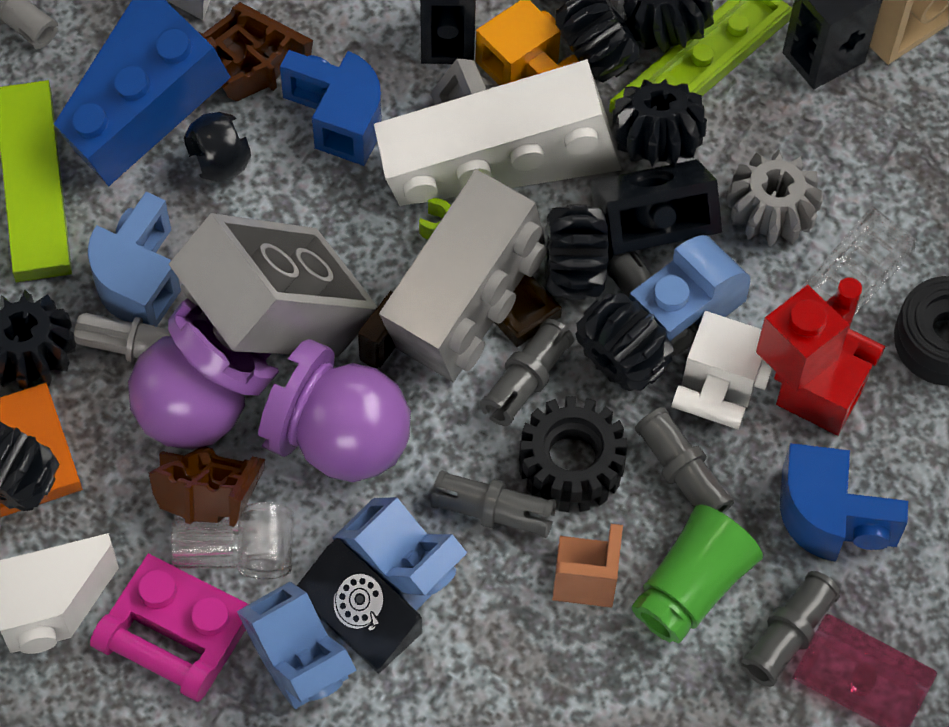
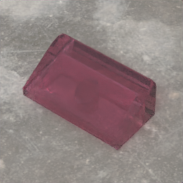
M825 614L792 679L881 727H910L937 676V672L830 614Z

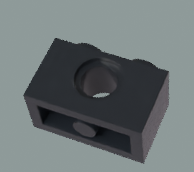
M698 159L676 163L675 166L665 165L590 181L593 207L601 208L606 216L608 249L613 255L685 241L699 235L709 236L722 233L717 179Z

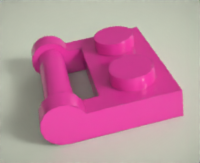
M148 553L109 614H106L95 627L91 636L90 646L106 655L115 652L181 686V694L196 702H200L209 691L246 631L237 611L249 604ZM135 620L202 656L194 664H191L129 632L128 629Z

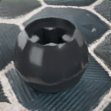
M222 112L203 114L189 125L184 135V142L189 157L197 156L202 171L199 176L202 179L211 181L232 180L245 170L251 158L247 138L243 137L240 139L233 124V120L236 118L231 114Z

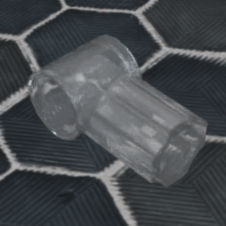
M252 503L246 505L235 527L229 526V517H225L219 523L194 521L192 524L185 523V518L175 515L174 521H172L171 532L173 566L179 569H237L244 576L254 579L268 580L285 577L292 570L294 513L287 506L278 503Z

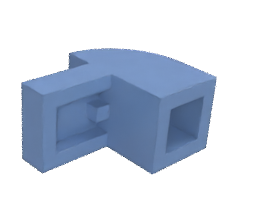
M145 192L135 208H128L123 213L118 222L116 234L96 225L88 244V259L98 296L111 314L128 322H133L135 317L143 318V323L157 327L181 292L179 278L169 266L171 260L156 253L171 232L166 200L149 192Z
M699 235L676 247L673 261L630 292L629 299L631 301H639L645 311L649 314H654V320L658 325L666 329V337L671 341L693 323L699 327L705 311L726 317L746 302L751 279L750 275L709 236Z
M397 497L373 498L332 538L333 540L336 538L340 539L416 611L432 594L443 589L454 578L456 574L454 566L467 554L453 534H427Z
M292 582L284 584L237 611L262 662L279 690L294 709L310 700L315 701L331 695L342 686L343 681L349 679L348 675L357 671L346 648L327 635L308 594Z

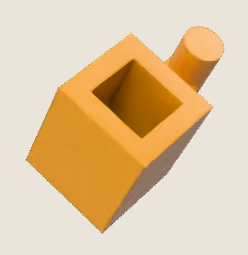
M530 0L518 1L476 29L475 62L499 86L579 61L574 54H571L558 63L561 31L556 25L555 18L545 10L540 11Z

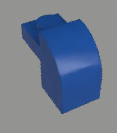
M288 50L280 65L283 98L316 109L312 116L314 149L365 166L377 143L374 124L382 121L381 89L374 69L363 58L350 51H347L340 66L337 67L321 57L314 55L305 56Z
M790 443L782 468L780 512L788 533L798 545L819 558L834 562L838 558L844 541L853 542L857 547L866 550H881L888 546L897 547L908 523V501L848 494L850 450Z

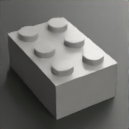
M475 169L379 313L396 349L453 383L462 369L468 372L474 367L484 350L485 342L482 339L493 322L500 324L504 321L516 299V294L513 291L524 275L531 277L538 270L546 255L547 247L544 246L546 242L536 202Z
M210 213L169 263L171 269L182 282L181 289L184 295L192 303L199 306L213 324L215 337L221 344L235 352L291 355L302 341L311 339L331 348L335 353L334 357H339L378 307L319 230L313 227Z

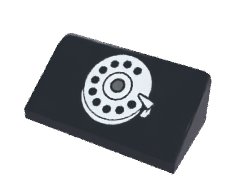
M338 538L326 547L297 585L308 594L318 617L378 674L422 634V617Z

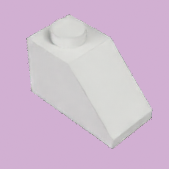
M109 533L0 560V632L10 653L18 651L26 654L41 653L53 648L57 641L69 639L73 636L119 569Z

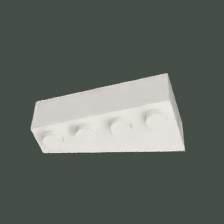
M588 59L374 124L385 179L399 206L424 203L433 198L447 199L457 197L475 169L510 188L621 170L608 119Z

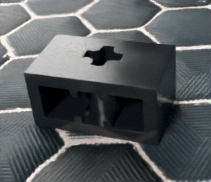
M794 0L782 53L813 90L865 63L882 0Z

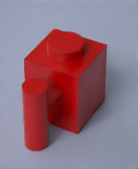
M851 277L842 279L836 294L827 301L809 285H806L764 318L756 353L796 392L839 359L862 293L861 283Z
M849 328L839 359L797 392L777 373L775 374L774 380L782 383L776 405L839 436L864 391L872 366L877 365L886 346Z

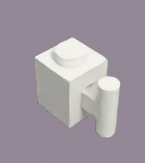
M705 311L687 357L682 386H678L671 407L739 430L754 388L766 390L773 370L756 353L761 329Z

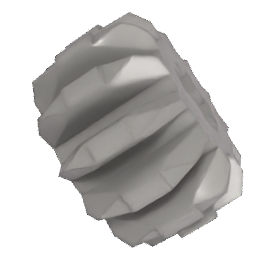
M779 149L769 161L756 152L753 158L750 159L749 165L739 164L738 168L734 171L732 184L728 187L726 202H728L727 206L732 208L730 215L732 226L747 225L745 230L747 240L761 234L766 236L769 247L776 243L778 236L783 237L793 245L795 240L799 238L800 231L810 232V229L814 227L817 211L821 209L823 195L822 190L817 188V171H802L803 163L801 156L791 162L783 161Z

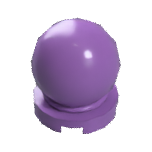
M188 298L178 306L168 319V331L171 335L162 337L138 357L128 380L130 411L146 435L168 447L194 450L211 446L227 434L236 425L245 407V395H260L279 373V369L268 366L266 360L271 353L235 352L221 344L213 333L214 326L199 306L192 303Z
M311 339L302 341L288 358L290 361L297 363L298 366L292 373L286 387L283 388L274 383L268 396L258 430V436L266 439L262 447L285 457L299 446L305 460L328 478L348 482H357L376 477L393 467L406 448L410 438L411 410L399 385L373 367L351 363L334 368L335 353L331 348Z

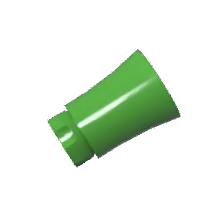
M696 505L679 537L661 564L643 585L644 592L633 603L632 611L658 637L669 643L673 641L679 644L691 628L695 629L727 591L763 559L762 550L752 536L730 517L710 506Z

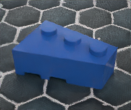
M132 0L54 122V125L83 161L110 186L226 83L231 76L214 47L166 0Z

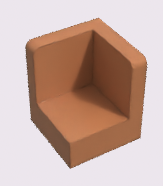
M610 524L608 541L567 536L559 537L553 601L612 608L618 578L623 525Z

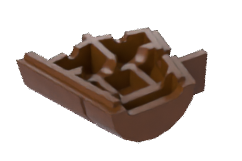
M241 2L233 6L231 12L206 32L200 33L214 47L231 76L221 87L228 98L234 101L242 100L268 87L274 91L277 88L276 79L280 76V65L288 50L305 56H310L312 53V39L264 14H260L257 10Z
M210 447L198 448L185 455L162 451L159 453L160 467L148 473L152 493L160 509L185 518V523L192 524L194 521L219 523L225 517H229V526L235 527L264 471L266 459L254 456L250 460L244 459V461L216 455L213 448Z

